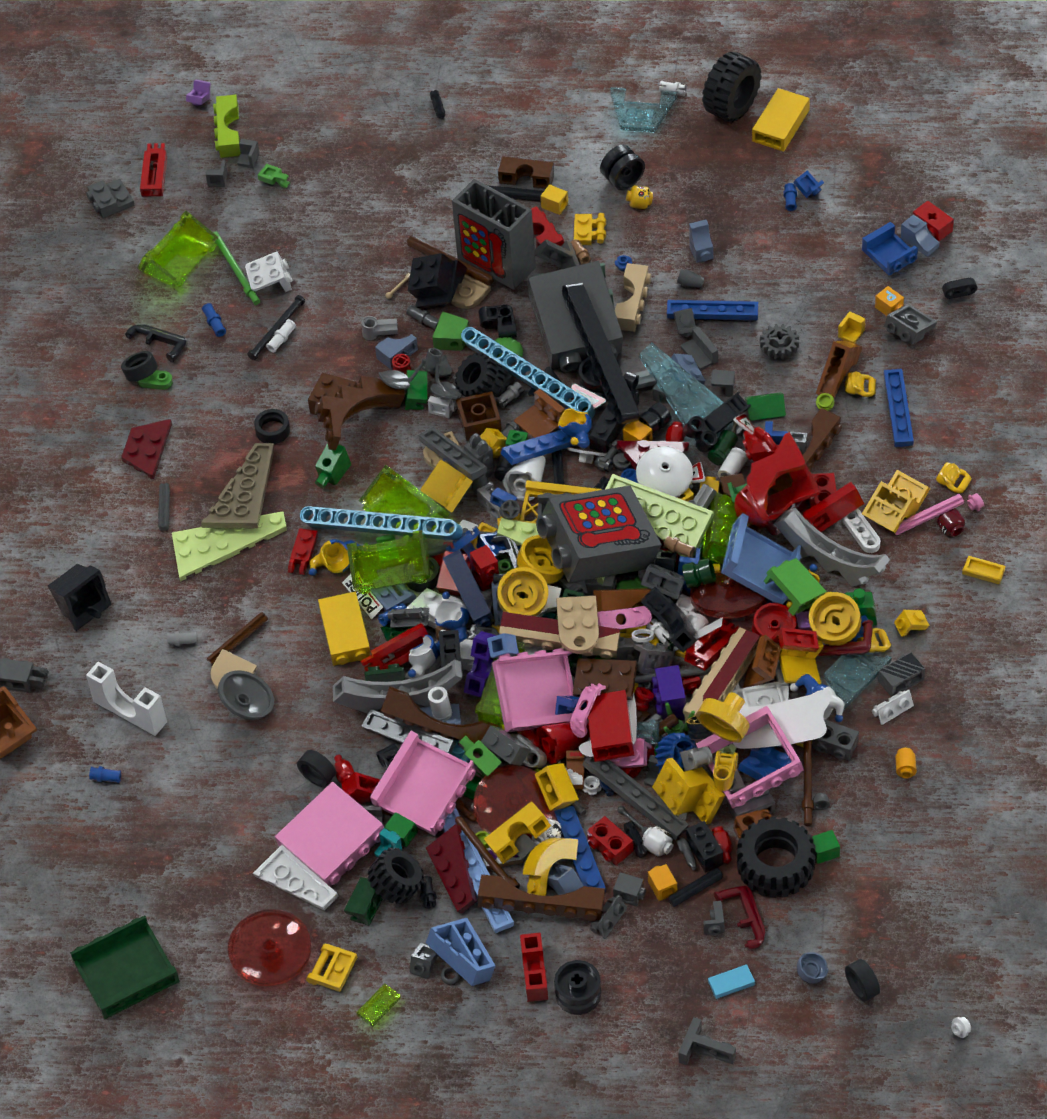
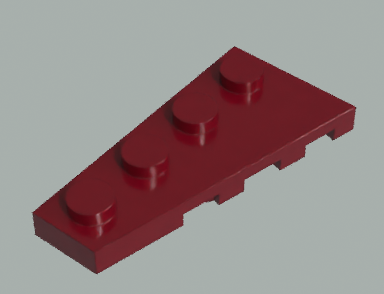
M455 824L428 845L426 850L457 912L462 914L474 905L477 899L473 881L468 872L470 867L464 854L465 845L460 836V833H462L461 827Z

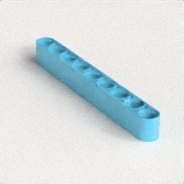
M467 327L462 331V340L476 353L486 354L501 364L502 369L535 390L540 388L562 407L582 412L584 407H588L583 412H587L591 419L594 417L595 408L581 394L475 328ZM503 353L501 357L496 358L498 354ZM517 362L515 366L510 367L512 363ZM531 371L529 375H525V373ZM541 380H545L543 384H539ZM555 389H560L557 393H553ZM570 398H574L572 402H567Z
M312 506L304 507L300 512V519L307 525L315 528L443 540H458L463 534L462 527L451 519ZM313 514V518L309 520V516ZM331 515L330 520L326 522L327 517ZM348 517V521L343 524L344 519ZM366 518L365 523L361 525V521ZM383 520V524L378 527L379 522ZM401 521V525L396 528V524ZM419 523L418 528L413 530L414 525ZM436 525V529L431 532V528ZM454 526V531L449 533V529Z

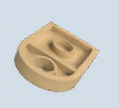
M596 596L556 598L560 643L571 653L583 654L589 652L596 646L599 638ZM580 639L585 642V645L577 647L574 642Z

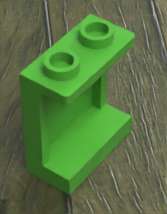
M797 558L790 561L785 560L778 567H771L766 573L767 577L764 579L765 584L774 581L793 604L788 611L792 616L810 608L819 597L827 592Z

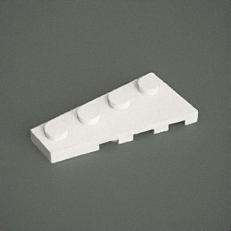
M283 845L253 873L255 877L324 911L339 897L337 892Z

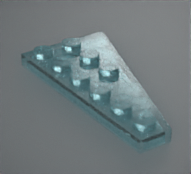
M651 342L640 353V360L650 375H653L657 381V386L660 390H663L670 406L685 425L693 416H699L704 419L724 403L654 343Z

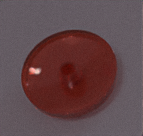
M722 570L715 571L716 582L706 585L701 582L700 586L690 589V600L693 607L700 613L715 618L723 617L729 619L755 613L762 605H765L768 598L721 573Z
M507 765L496 768L488 776L485 775L475 791L473 810L478 824L488 834L492 833L531 801L546 818L552 819L554 810L550 811L534 775L537 772L523 766ZM525 833L532 840V835Z
M277 909L255 912L241 920L230 935L228 956L231 966L242 979L254 985L276 986L286 983L301 973L309 961L312 947L309 931L298 917L289 912Z

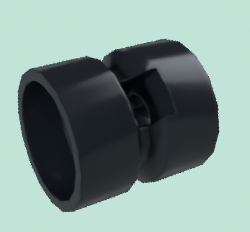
M657 402L648 411L639 415L638 420L652 428V435H654L660 428H664L672 421V417L668 409L662 403Z

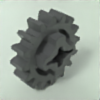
M775 324L774 328L768 326V331L763 330V335H760V348H763V353L768 352V357L774 355L775 359L778 356L784 359L785 355L791 357V352L796 353L797 348H799V335H797L796 330L791 331V326L785 328L784 324L781 327Z

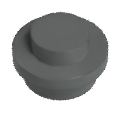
M618 453L614 456L613 464L618 470L624 471L631 466V462L627 461L624 453Z

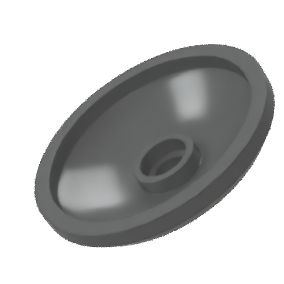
M241 670L228 672L221 678L218 684L220 700L231 713L248 720L262 719L271 712L274 706V696L270 687L260 677L250 672Z

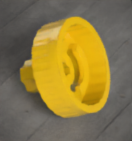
M534 535L523 542L517 555L518 567L536 570L544 577L547 584L559 581L564 575L562 568L557 569L553 564L552 549L547 538L542 539L539 535Z
M518 567L508 571L501 578L497 590V601L503 612L537 616L545 608L548 599V586L544 577L539 572L527 567Z
M839 592L824 594L810 608L809 623L811 629L816 631L818 640L832 646L846 644L855 638L860 630L862 620L858 605L846 594ZM833 610L842 611V612H838V611L832 612V613H830V614L827 616V618H826V615H827L830 611H833Z
M733 692L727 695L724 702L713 698H706L696 713L698 721L706 729L730 742H741L750 728L747 719L739 712L745 700Z

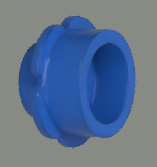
M621 255L615 260V266L620 271H625L627 263L632 264L631 257Z

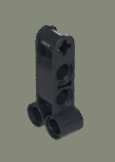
M740 392L734 394L704 419L699 416H693L686 423L683 429L684 434L688 438L697 439L696 447L700 452L710 451L717 442V434L732 423L735 417L743 414L751 407V404L748 405L739 395Z

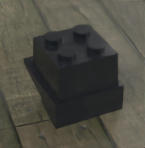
M442 253L413 258L407 291L417 299L415 307L424 308L439 305L444 308L447 303H451L458 285L463 281L467 267L459 260H452Z
M76 564L48 585L63 616L70 620L74 631L79 630L93 618L99 619L102 615L101 612L112 605L101 571L91 565L85 567Z

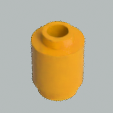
M910 748L899 749L895 755L896 773L902 778H911L917 772L915 753Z

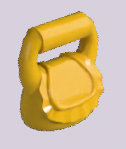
M857 371L849 372L846 376L845 391L848 394L872 397L876 394V379ZM865 380H869L868 392L864 391Z
M947 462L936 477V481L955 493H963L969 485L971 477L954 463ZM960 475L964 476L960 485L956 488L954 486L956 480Z
M873 628L871 649L866 653L867 655L890 649L891 643L885 630ZM875 633H878L883 646H879ZM863 637L857 638V642L863 641Z

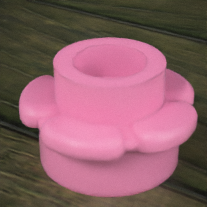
M977 493L968 496L967 504L969 508L980 511V508L984 506L982 498Z

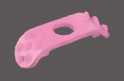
M646 606L597 612L599 626L617 629L645 626L652 619V613ZM618 614L625 616L626 622L624 625L616 622Z
M600 683L598 685L591 684V686L585 687L582 691L570 720L572 732L577 737L582 738L586 736L588 715L596 696L600 695L601 690L606 689L605 685ZM588 701L587 707L581 710L582 704Z

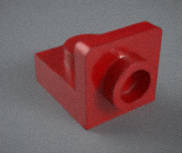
M690 676L681 678L685 695L693 694L701 686L700 677Z

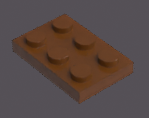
M578 658L573 696L580 697L585 687L600 683L606 686V689L601 690L600 694L625 690L627 700H632L637 662Z

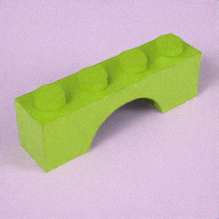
M237 95L216 96V104H213L214 114H217V116H214V124L217 126V128H214L215 139H218V141H215L216 151H219L220 158L240 156L239 133L228 128L231 122L239 119Z

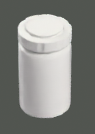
M732 448L717 472L718 477L739 474L748 459L746 452L740 448Z
M443 687L432 688L428 693V699L433 717L439 721H446L452 716L448 693Z

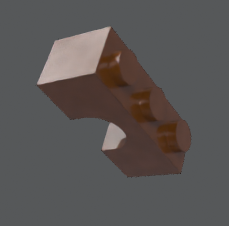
M502 156L498 169L499 184L516 185L519 178L528 176L533 180V188L546 189L548 185H552L554 162Z

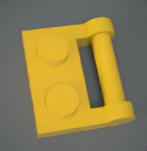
M323 944L321 954L312 972L308 974L306 981L312 985L318 984L341 992L357 960V954L330 944ZM333 955L324 976H320L328 957Z

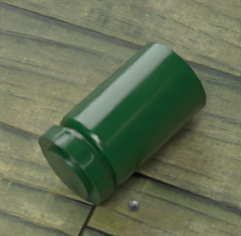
M723 430L717 442L709 451L708 459L715 465H722L731 449L736 445L738 441L737 435L730 430Z

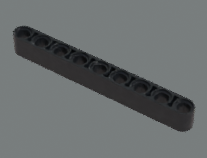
M583 283L563 285V299L617 423L625 424L638 421V408Z

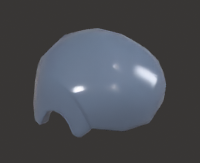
M815 952L804 953L797 962L798 975L809 984L821 982L829 971L826 960L822 955Z

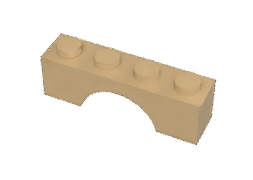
M630 263L626 265L624 289L630 291L633 296L625 302L616 304L615 313L621 330L635 332L636 326L640 325V311L644 310L645 303L643 298H647L648 287L646 286L651 282L648 266Z

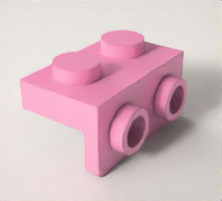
M636 738L633 744L635 756L610 759V761L619 768L647 766V749H651L652 744L646 742L645 739Z

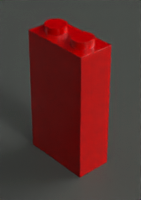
M621 690L597 695L588 715L594 762L635 756L626 691Z

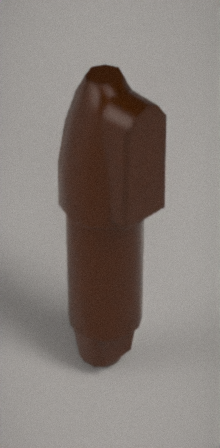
M458 798L455 802L456 809L468 820L475 822L477 818L474 813Z

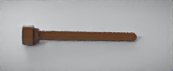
M457 816L455 818L456 824L461 827L463 833L496 875L503 877L509 884L519 889L521 885L515 878L508 877L464 819Z

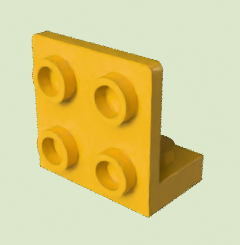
M439 460L420 491L452 513L473 480L445 461Z
M818 640L819 650L817 652L781 649L779 661L785 683H795L801 676L809 674L818 684H821L815 660L816 656L823 649L821 640Z

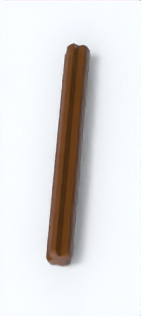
M410 236L407 239L408 246L428 256L442 253L452 260H459L467 267L466 275L488 286L494 282L492 275L414 236Z

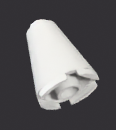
M542 455L520 462L510 469L503 480L506 491L517 496L518 500L524 501L526 481H542L546 463L545 457Z

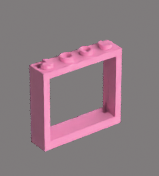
M768 706L745 717L750 724V728L745 736L769 724L790 758L791 763L733 794L729 790L722 791L732 809L744 805L753 797L761 796L766 790L778 787L783 781L794 778L804 771L799 757ZM713 734L696 743L697 748L707 746L713 754L733 742ZM713 762L707 765L712 775L715 766Z

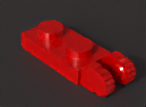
M299 528L288 565V573H294L296 564H301L299 572L301 575H305L318 538L317 530Z

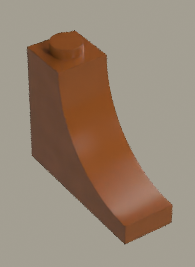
M847 340L833 341L815 394L828 393L835 399L847 372L853 365L857 364L863 346Z
M652 589L593 590V596H596L597 612L632 608ZM618 614L616 622L622 625L625 616Z

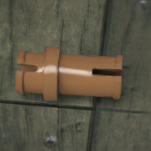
M579 240L571 241L578 261L581 264L589 263L591 257L587 249L583 248Z
M667 536L665 539L664 547L670 549V552H678L690 558L694 554L695 546L681 542L677 537Z

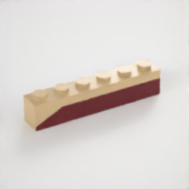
M503 612L499 635L503 633L515 635L517 643L525 647L539 646L545 650L564 648L559 640L557 619ZM598 626L599 638L596 646L582 655H599L604 659L616 658L620 629ZM579 639L574 644L577 647H582L585 645V642Z
M740 627L735 634L731 635L729 644L726 648L722 649L719 659L713 662L711 671L708 675L704 676L701 686L694 691L691 701L684 706L685 723L691 711H695L694 716H696L698 709L706 698H713L724 702L727 695L734 690L755 658L761 635Z

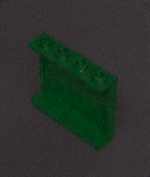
M145 915L135 918L130 923L117 927L112 932L97 937L92 942L79 946L70 952L73 963L104 1020L180 982L174 965L172 966Z

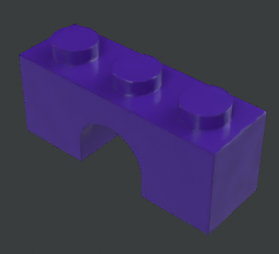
M481 631L473 638L470 656L474 657V662L466 676L464 693L482 698L490 691L493 676L492 663L496 658H491L487 638L497 635Z

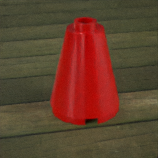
M570 722L543 725L537 728L535 735L542 741V751L547 756V762L549 764L558 763L566 757V751H574L582 743L587 742L588 737H590L589 723L586 726L587 734L582 738L577 737L572 732Z

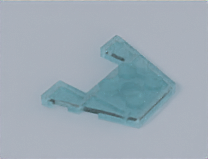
M610 87V94L619 127L623 131L655 133L677 99L676 91H662L660 103L625 101L626 88Z

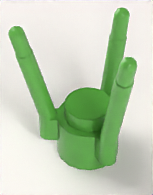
M665 703L669 716L672 714L669 703ZM691 711L688 719L694 716L695 711ZM679 720V724L672 729L665 726L664 730L669 735L671 733H685V731H689L687 723L684 724Z

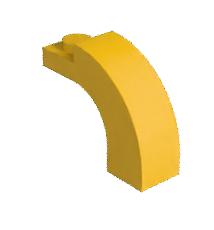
M549 838L535 846L527 857L523 868V875H529L527 893L546 896L550 868L560 859L576 860L578 839Z

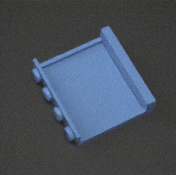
M742 513L732 525L721 573L769 600L783 605L786 600L789 601L790 599L774 581L765 584L764 579L767 577L766 573L771 567H778L785 560L790 561L794 558L800 561L802 556L800 554L801 545H798L793 552L747 527L749 516Z

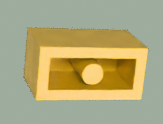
M564 763L546 766L534 774L550 811L566 808L579 800Z

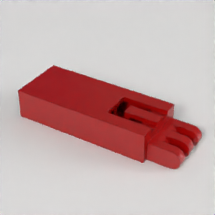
M148 143L147 151H144L140 184L142 197L163 196L167 167L165 143H161V148H159L158 143H154V148H152L151 143ZM151 161H154L153 170H150Z
M849 482L803 512L804 515L802 516L817 530L822 532L864 505V502L857 488L852 482Z
M724 619L721 627L700 637L686 650L684 661L706 671L714 661L719 659L722 649L727 647L731 635L737 632L739 626L735 627L733 623L728 624V621Z
M420 623L371 650L372 655L361 661L362 666L367 665L364 668L365 671H368V667L380 666V670L388 669L387 665L399 664L400 666L408 662L410 650L422 644L423 637L428 634L424 625ZM393 652L395 657L383 663L384 659L390 658L388 654Z

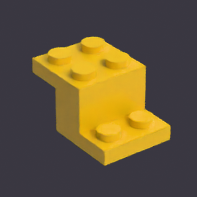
M896 470L888 485L882 481L880 482L862 515L896 533L904 518L908 519L916 514L930 488Z
M673 757L666 759L652 786L675 816L694 811L702 822L705 821L706 824H711L725 797V794L715 787L714 781L703 767L683 771Z

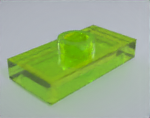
M384 983L357 1011V1016L374 1027L401 999V996Z

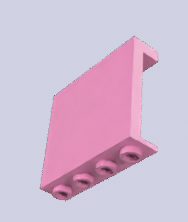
M559 648L550 653H546V650L537 651L532 655H528V652L518 653L513 657H510V654L498 656V659L492 663L506 732L531 730L543 725L570 722L573 713L555 715L557 696L573 695L574 686L568 656L572 654L571 652L564 651V648Z
M410 731L371 794V802L374 806L381 807L382 810L392 815L397 812L413 821L416 827L435 836L438 830L441 831L443 829L447 815L454 811L455 802L458 797L463 796L467 782L474 778L476 773L474 762L470 760L467 763L419 739L417 733Z
M331 782L275 836L279 847L283 845L331 887L340 880L346 871L351 870L361 857L367 855L375 843L380 842L379 833L383 830L384 826L334 782Z

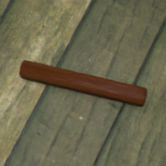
M263 612L259 613L207 657V662L213 666L222 649L231 652L268 620V617Z

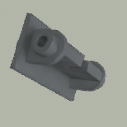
M430 608L391 609V611H388V619H391L390 628L414 627L420 623L428 626Z
M620 895L609 898L603 907L602 914L604 915H602V918L594 920L590 924V930L594 933L599 931L603 939H606L627 909Z

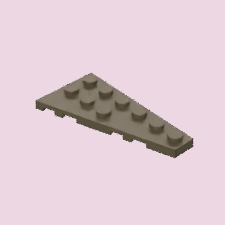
M274 443L254 444L246 456V461L242 467L239 466L236 476L230 479L218 497L216 505L212 506L209 510L210 514L208 517L202 520V528H258L275 449Z

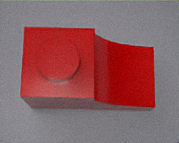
M354 772L342 783V790L361 805L371 801L370 796L381 779Z

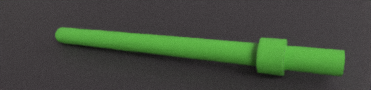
M217 231L213 232V239L244 287L246 296L250 297L254 305L260 304L256 291H252L250 283Z

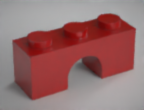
M537 206L531 208L533 234H538L535 237L536 248L545 240L562 246L564 244L562 235L556 232L553 223H549L545 213L541 212Z
M541 932L520 935L527 1002L548 1000Z

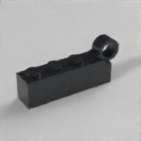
M626 372L624 378L637 406L639 403V391L635 389L639 382V375ZM609 403L589 434L590 449L605 454L610 450L608 448L609 444L617 439L625 424L617 423Z

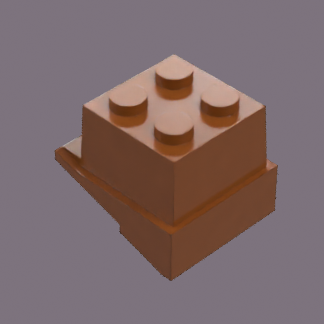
M5 686L0 688V759L32 738L31 734L37 731L35 725Z

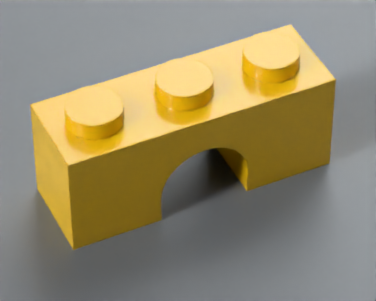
M531 801L485 837L484 841L504 864L519 852L515 842L520 835L529 833L536 839L549 829L551 825L544 814Z

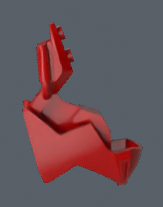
M761 427L754 428V434H750L748 431L743 432L745 439L742 441L746 449V455L749 461L753 460L754 463H751V473L747 476V485L735 498L734 508L737 517L744 513L749 516L748 524L763 528L765 525H768V522L784 513L792 504L820 494L819 487L790 432L784 435L779 445H776L771 435ZM789 472L793 480L792 486L768 496V490L776 485L775 480L782 474Z

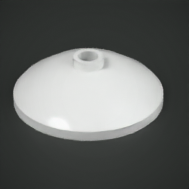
M657 447L647 451L640 458L636 468L637 482L641 485L678 497L686 492L691 485L693 468L690 460L681 451L671 447ZM666 465L668 468L664 469L662 466Z

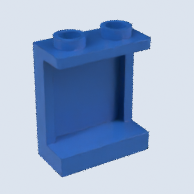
M891 222L862 238V251L888 275L900 271L901 268L913 263L917 259L918 248L916 246L910 248L895 234V225Z

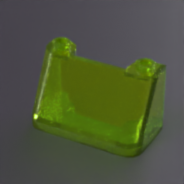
M185 211L180 216V221L173 225L172 229L153 249L148 250L137 267L142 273L173 288L177 286L180 288L186 281L185 277L208 252L212 253L218 246L216 242L219 237L188 211Z
M387 465L383 467L359 499V502L364 505L362 509L366 512L447 519L450 515L446 509ZM401 521L396 524V528L401 525ZM419 523L414 525L413 530L418 528ZM436 525L431 528V532L437 527ZM403 536L401 539L411 545L412 543L417 544L423 538Z
M422 530L413 531L411 538L409 535H405L403 539L371 545L363 543L364 547L357 546L356 542L347 544L353 589L359 591V594H367L371 592L370 590L416 582L417 584L425 583L430 578L427 536Z

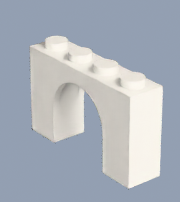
M97 662L86 674L93 702L154 736L167 723L161 696L144 687L133 700L119 687L114 670L100 662Z

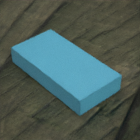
M746 964L708 978V983L717 999L754 986L755 980Z

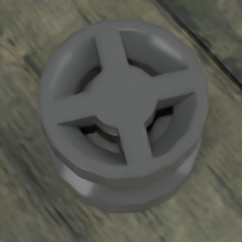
M506 500L499 509L501 517L510 520L514 519L520 513L519 504L515 500Z

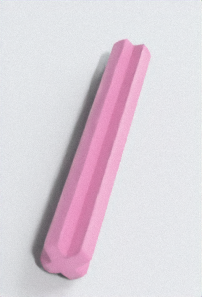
M957 494L903 520L895 534L899 535L964 504L962 496Z

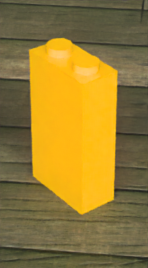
M778 88L752 129V142L784 152L809 112L810 98Z
M356 591L318 599L333 666L344 665L353 661H362L370 656V647Z

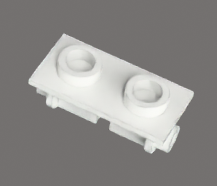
M910 690L899 691L888 699L889 702L884 701L879 705H875L872 713L875 717L879 716L880 723L883 725L914 706Z

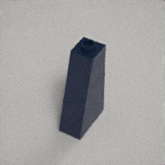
M460 549L443 557V561L476 627H488L491 623L495 622Z

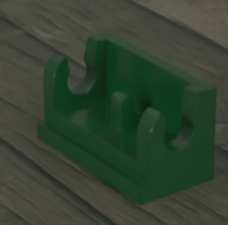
M360 877L344 912L352 915L350 920L370 926L383 899L371 888V882L368 881V878Z

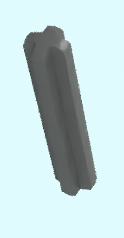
M161 483L159 485L158 527L160 531H168L170 487L168 483Z

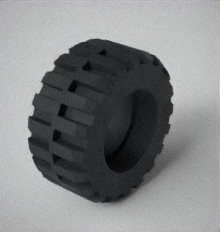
M734 51L725 53L723 57H720L717 63L713 65L704 84L702 102L705 110L728 122L736 121L738 118L743 117L744 113H747L749 107L752 106L753 100L758 94V88H760L762 75L760 74L761 68L755 60Z
M770 817L769 820H765V818L760 819L757 824L752 823L749 825L748 830H744L741 838L738 840V874L741 875L743 883L748 884L752 891L755 892L757 890L759 895L765 896V894H768L771 898L782 895L783 898L788 897V894L791 892L796 894L799 892V888H805L808 885V881L813 877L816 855L815 845L813 844L814 840L808 834V830L804 826L799 827V823L794 820L790 822L788 818L784 817L781 819H776V817ZM769 848H782L789 851L795 858L787 865L774 867L764 864L757 856Z

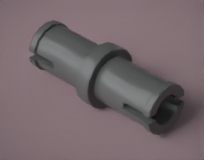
M410 305L407 308L406 315L418 320L422 325L426 324L434 330L436 329L439 319L430 315L428 311H422L414 305Z

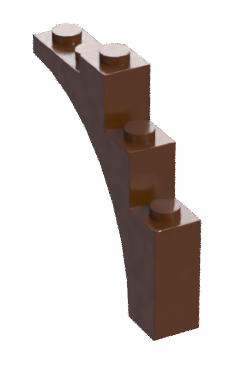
M360 376L358 383L356 382L354 387L341 385L335 397L322 395L319 403L317 402L315 405V413L317 414L318 422H324L323 426L326 428L325 441H328V448L330 450L337 449L341 439V426L352 415L375 407L400 408L405 396L404 389L392 388L380 378Z

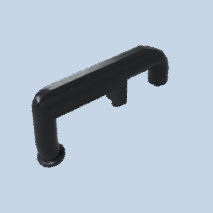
M133 325L125 333V336L130 339L136 332L147 335L145 343L148 345L154 339L173 345L172 351L166 354V358L170 362H174V359L180 354L187 343L186 338L149 325Z
M493 536L491 543L494 545L504 544L506 550L498 551L496 557L499 560L508 559L511 569L518 568L517 555L519 551L516 543L507 536ZM494 573L493 584L499 583L505 574Z

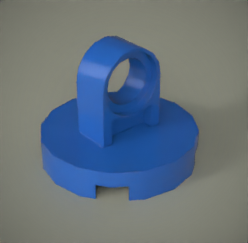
M477 526L473 527L474 532L471 533L468 530L462 534L460 539L452 542L453 547L448 545L445 549L449 552H455L463 548L470 558V552L476 550L471 541L481 533Z

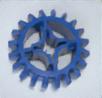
M671 733L663 737L658 742V748L655 749L657 752L655 758L658 761L656 766H659L660 769L658 773H660L666 759L672 757L681 769L685 771L680 752L697 748L695 740H691L689 735L684 733Z

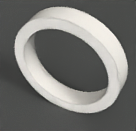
M638 629L632 632V640L636 642H648L654 638V632L649 629ZM641 633L650 634V636L646 638L635 637V635Z

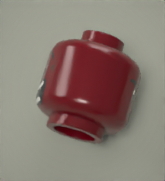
M954 508L939 515L937 525L946 536L955 537L964 531L965 520L960 512Z

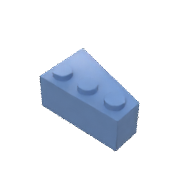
M468 918L430 929L426 944L471 986L490 981L495 964Z

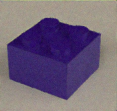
M679 665L655 668V677H652V692L657 703V714L661 716L662 720L668 717L665 703H669L672 714H675L678 720H685L683 709L686 705V697Z

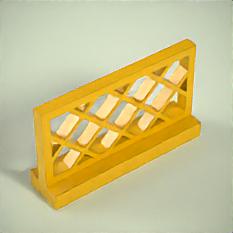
M527 480L520 521L535 524L537 522L538 513L535 510L538 508V503L531 506L529 497L538 498L539 494L544 493L580 494L602 489ZM531 512L537 517L533 521H525V516Z

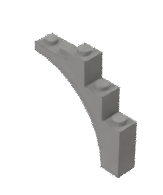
M796 508L785 511L774 523L794 549L801 545L800 554L802 558L814 556L826 572L839 571L851 587L866 584L869 581V576L882 573L886 569L885 565L890 561L886 554H863L836 543L810 524Z
M454 659L446 666L432 673L403 681L371 682L343 676L332 686L333 702L368 714L370 709L378 711L382 708L389 686L409 693L415 703L430 707L428 693L432 688L443 687L448 691L462 679L461 661Z

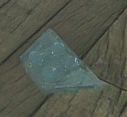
M871 652L857 655H842L824 673L828 686L834 690L837 697L844 701V710L878 676L881 667L891 663L892 657L887 655L885 658L877 657Z

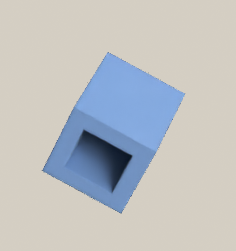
M503 633L487 638L491 658L498 659V656L510 654V657L519 653L515 635Z

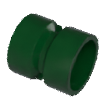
M710 558L699 560L698 564L694 562L683 564V575L689 589L700 586L701 582L704 585L716 582V574Z

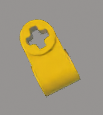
M717 750L713 777L715 787L718 790L727 791L732 787L738 765V753L727 754Z

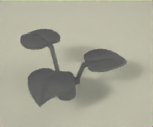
M435 348L428 349L426 359H422L421 364L409 378L406 374L397 370L378 372L380 379L388 386L395 389H406L410 386L409 382L423 368V370L436 375V384H432L430 387L431 392L435 396L443 399H457L461 397L460 392H458L459 390L453 384L439 381V376L451 375L452 369L446 355L442 356V352Z

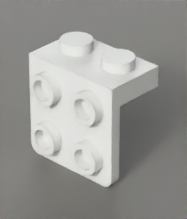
M278 252L245 265L252 291H258L277 282H280L285 292L292 290L290 284L292 278L290 273L287 272V269H289L287 261L285 259L282 260Z

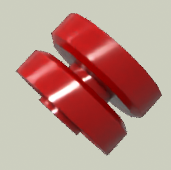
M768 603L762 605L756 611L751 632L761 636L766 635L771 639L780 628L796 629L795 615L792 616L787 606L780 603Z

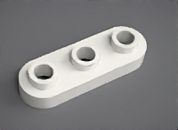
M858 508L842 518L844 525L865 552L874 553L879 550L880 538Z

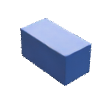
M497 487L491 494L490 502L500 507L506 500H515L517 502L518 497Z

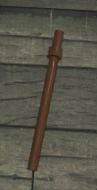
M811 740L803 742L804 800H802V810L804 811L805 826L812 825V811L814 810V801L812 800Z

